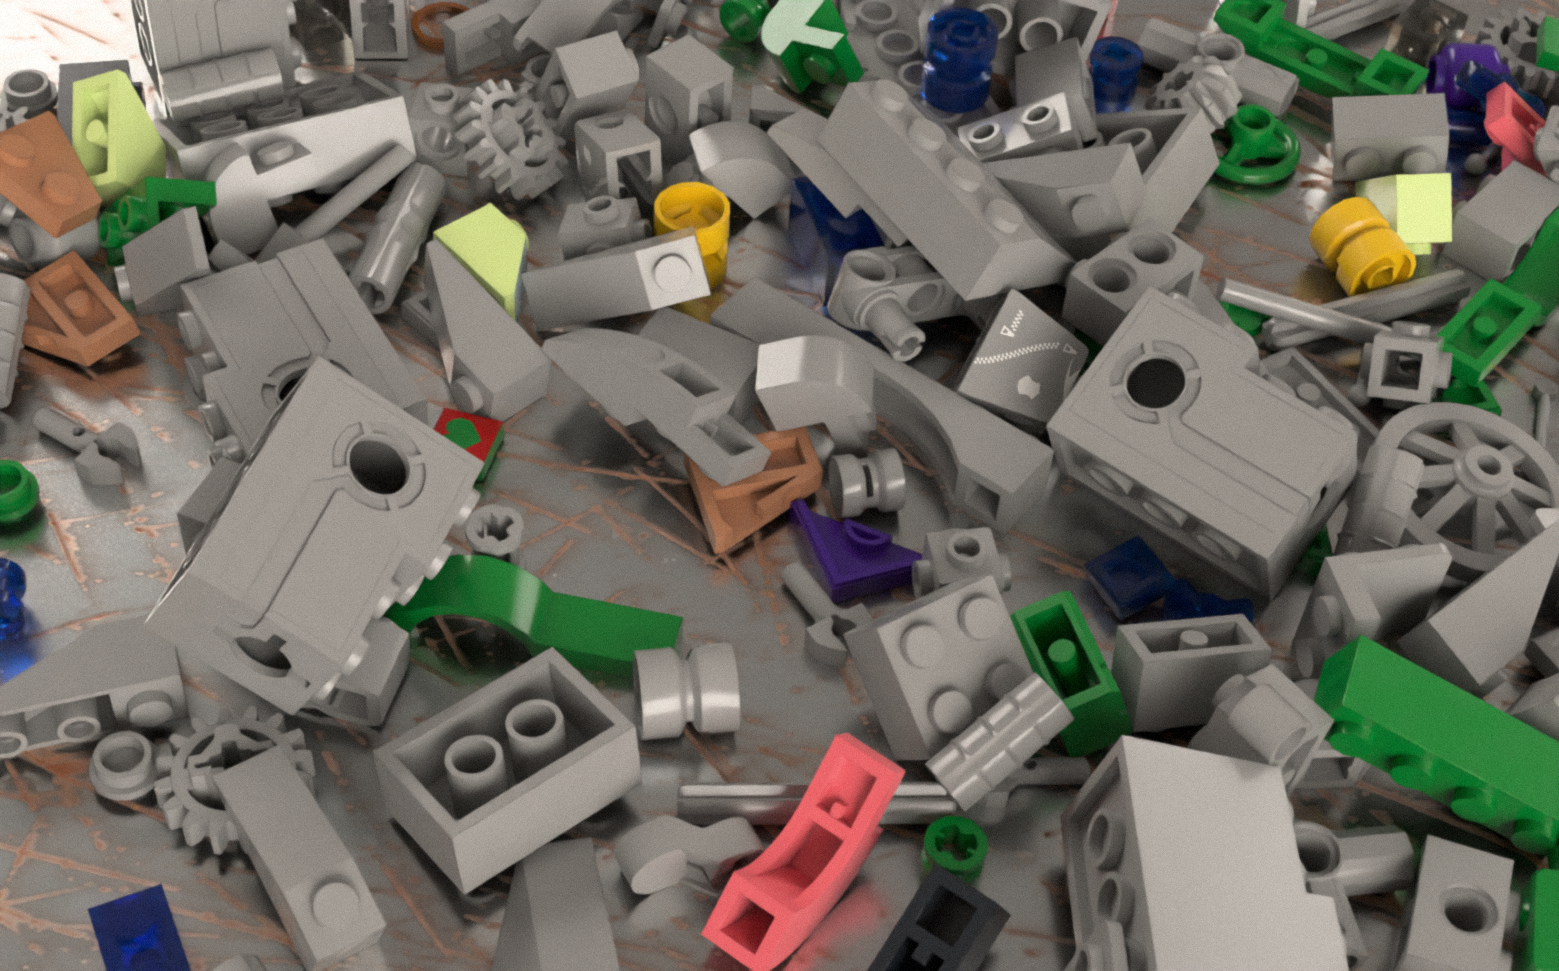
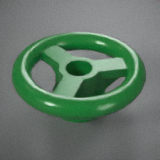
M1242 105L1238 107L1235 115L1225 120L1223 130L1231 139L1230 149L1222 157L1217 154L1220 164L1214 171L1215 174L1238 183L1260 185L1279 181L1295 170L1301 157L1299 140L1291 128L1276 118L1271 111L1258 105ZM1259 156L1281 159L1277 164L1264 168L1239 166L1245 159H1256Z

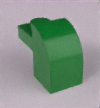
M779 0L766 17L761 31L762 42L785 84L792 91L801 94L813 79L822 84L832 83L846 87L848 83L858 82L864 75V71L846 38L849 32L832 0Z

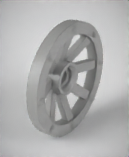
M1449 402L1416 405L1393 416L1385 424L1371 445H1384L1396 449L1398 446H1401L1441 464L1424 467L1417 489L1440 487L1443 498L1421 519L1410 509L1406 521L1408 527L1404 528L1399 544L1401 546L1408 544H1445L1452 555V561L1446 575L1472 583L1508 556L1495 555L1496 510L1521 546L1535 536L1536 533L1518 501L1535 509H1559V466L1525 431L1486 410ZM1447 432L1457 448L1424 433ZM1479 441L1484 442L1487 445H1481ZM1518 466L1527 475L1532 484L1513 475V468ZM1457 512L1472 517V550L1456 545L1437 534Z

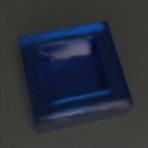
M1139 535L1084 564L1086 579L1120 621L1175 591L1174 576Z

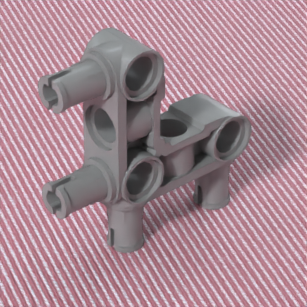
M866 213L863 219V227L879 247L853 250L844 256L828 302L830 316L837 323L847 328L871 331L878 337L890 352L891 357L897 362L911 360L917 356L923 347L920 343L925 342V333L914 324L916 322L962 315L968 316L982 331L997 301L1001 298L999 294L965 301L910 240L898 247Z

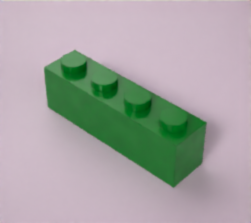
M1363 635L1358 636L1324 661L1313 701L1334 719L1324 740L1329 742L1336 751L1350 757H1357L1389 774L1397 784L1409 789L1419 790L1451 807L1457 816L1468 821L1479 822L1509 838L1520 850L1546 857L1551 849L1559 845V741Z

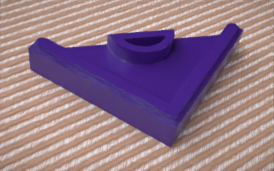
M799 499L791 502L789 517L825 593L833 603L913 584L912 565L914 561L922 560V554L892 543L893 536L846 518L843 524L810 511L804 500Z

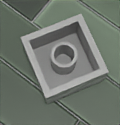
M992 574L954 581L843 634L896 760L932 759L949 744L951 739L958 737L976 722L978 716H983L1002 700L1004 694L1010 693L1033 674Z

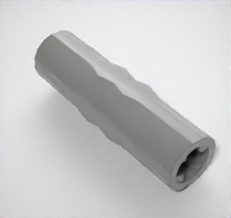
M411 163L401 171L385 205L376 214L374 225L366 233L363 249L348 276L369 311L373 314L384 313L389 310L408 269L417 260L419 248L426 241L429 225L446 192V181L442 174L427 164Z

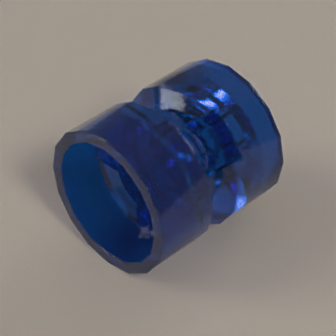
M955 7L944 9L934 14L929 20L925 42V58L923 59L920 80V93L931 106L945 112L965 113L982 107L988 100L992 80L991 62L995 58L998 42V27L993 19L982 12L970 8Z

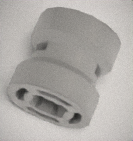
M895 448L874 450L867 458L858 459L853 454L830 457L828 464L829 489L832 504L838 518L860 516L866 508L876 507L881 512L898 511L904 508L906 500L905 477L899 453Z

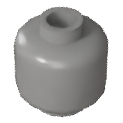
M17 207L15 215L9 224V239L17 256L22 261L40 270L73 250L85 262L93 258L100 247L98 224L101 212L100 210L98 211L95 219L55 239Z

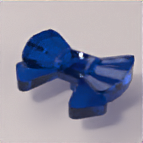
M1177 578L1172 582L1171 586L1175 591L1164 597L1161 609V621L1244 614L1252 624L1254 615L1253 603L1248 598L1225 601L1215 594L1199 593L1183 578Z

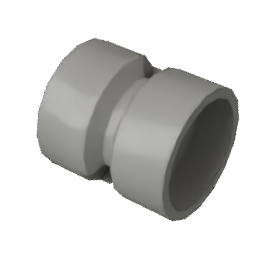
M730 642L699 644L698 647L690 649L685 660H681L672 647L633 651L634 699L638 730L642 741L680 737L687 722H691L698 732H706L707 734L739 730V681L735 654Z

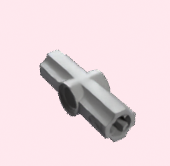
M1152 17L1145 25L1134 53V58L1138 59V62L1164 73H1170L1176 69L1178 62L1188 63L1194 56L1201 55L1205 58L1215 55L1220 63L1226 65L1238 83V89L1242 94L1238 104L1262 106L1271 111L1280 120L1288 111L1300 80L1295 74L1244 54V45L1232 35L1209 33L1201 37L1155 17Z

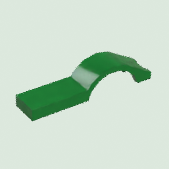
M1559 207L1545 221L1536 240L1514 272L1502 284L1490 278L1436 335L1444 337L1442 352H1451L1453 354L1451 375L1473 388H1476L1532 326L1538 327L1543 325L1559 309Z
M464 554L449 556L441 570L432 580L424 577L419 588L405 606L395 601L382 616L390 619L409 634L417 623L435 615L459 614L483 619L511 633L527 647L533 658L553 647L573 667L632 679L634 650L672 647L677 653L683 633V617L553 592L542 580L517 565L489 556Z

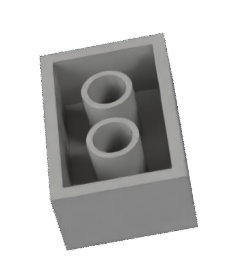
M926 0L918 18L921 53L1016 78L1015 56L1077 37L1086 61L1111 9L1112 1Z
M553 647L372 751L386 809L464 895L643 783L636 726Z

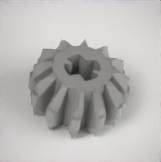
M1197 55L1186 64L1178 62L1176 69L1170 73H1163V80L1151 87L1149 91L1151 96L1144 106L1147 110L1202 107L1211 134L1216 129H1224L1225 120L1237 113L1238 108L1236 105L1242 98V94L1231 72L1224 63H1220L1215 55L1205 58Z

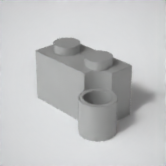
M1271 664L1246 678L1242 674H1237L1228 679L1218 689L1212 699V705L1216 709L1208 724L1196 733L1187 748L1281 767L1287 799H1289L1333 724L1334 719L1276 666Z

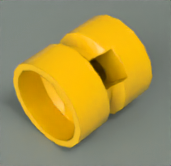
M682 182L671 185L661 191L654 202V237L695 226L710 281V290L719 285L727 274L730 202L724 193L711 185L700 182Z
M1353 197L1331 206L1319 217L1312 227L1309 237L1312 249L1324 265L1336 273L1335 279L1349 297L1408 282L1413 275L1416 267L1415 255L1400 236L1390 229L1389 222L1368 198Z

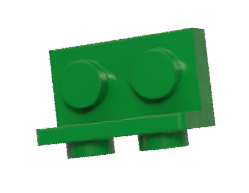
M158 177L142 178L109 205L100 216L98 238L101 247L107 248L108 265H124L125 260L122 249L124 245L181 209L196 206L198 218H200L210 209L214 208L217 205L215 182Z

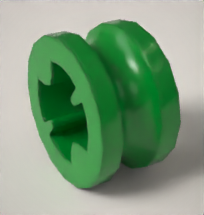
M726 0L719 9V18L723 28L733 39L749 43L755 40L761 33L763 23L771 8L766 0Z
M945 816L935 820L927 828L924 836L923 849L920 856L922 870L927 876L936 863L968 885H973L980 878L984 868L985 857L988 851L987 836L979 825L961 816ZM953 844L958 853H966L965 860L955 861L951 852H942L943 845Z

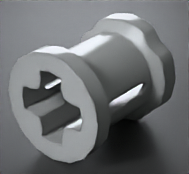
M495 504L479 507L472 512L465 527L466 540L469 546L473 548L470 555L489 556L502 561L508 558V563L526 570V557L519 548L521 538L525 532V523L521 514L511 507H501ZM485 524H487V535H488V536H486V537H484V528H483V526H484Z

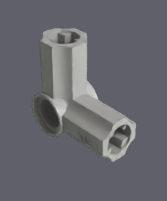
M1301 821L1294 823L1293 829L1299 858L1306 869V892L1334 898L1340 930L1345 935L1347 942L1346 959L1349 971L1361 968L1369 955L1347 896L1406 890L1414 880V851L1406 831H1398L1394 825L1330 831L1315 822Z

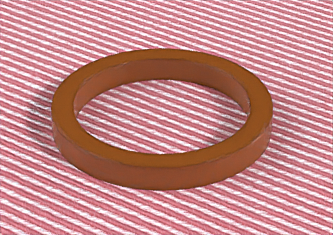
M438 2L426 5L419 9L412 17V34L418 42L427 47L444 49V39L426 35L420 30L419 24L423 19L432 14L449 12L459 15L470 9L453 2Z

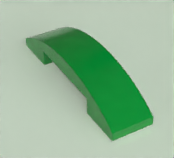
M1225 0L1214 14L1213 20L1225 34L1239 39L1244 45L1245 52L1251 57L1297 75V78L1300 79L1298 86L1330 99L1332 97L1415 94L1427 79L1430 71L1383 48L1370 60L1283 19L1287 3L1281 0Z

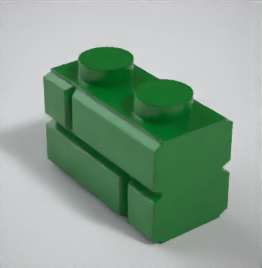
M1060 591L1018 609L1010 615L1033 673L1038 674L1049 685L1075 719L1059 732L1069 757H1082L1115 743L1122 735L1128 736L1134 731L1121 692L1110 670L1107 668L1106 662L1071 591Z

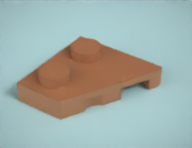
M47 111L0 132V193L55 239L96 218L102 200L54 114Z
M75 250L24 279L31 292L27 309L29 319L24 325L22 337L23 345L88 367L141 334L132 316Z
M806 426L780 432L775 430L752 434L772 452L762 472L724 487L706 476L699 469L698 464L684 453L683 463L714 554L725 552L790 509L791 502L799 499L803 500L821 488L823 470Z

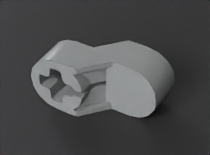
M665 814L642 823L627 832L615 845L613 854L632 891L637 894H651L677 883H682L717 897L722 895L734 871L751 864L766 849L750 822L743 817H732L705 828H700Z

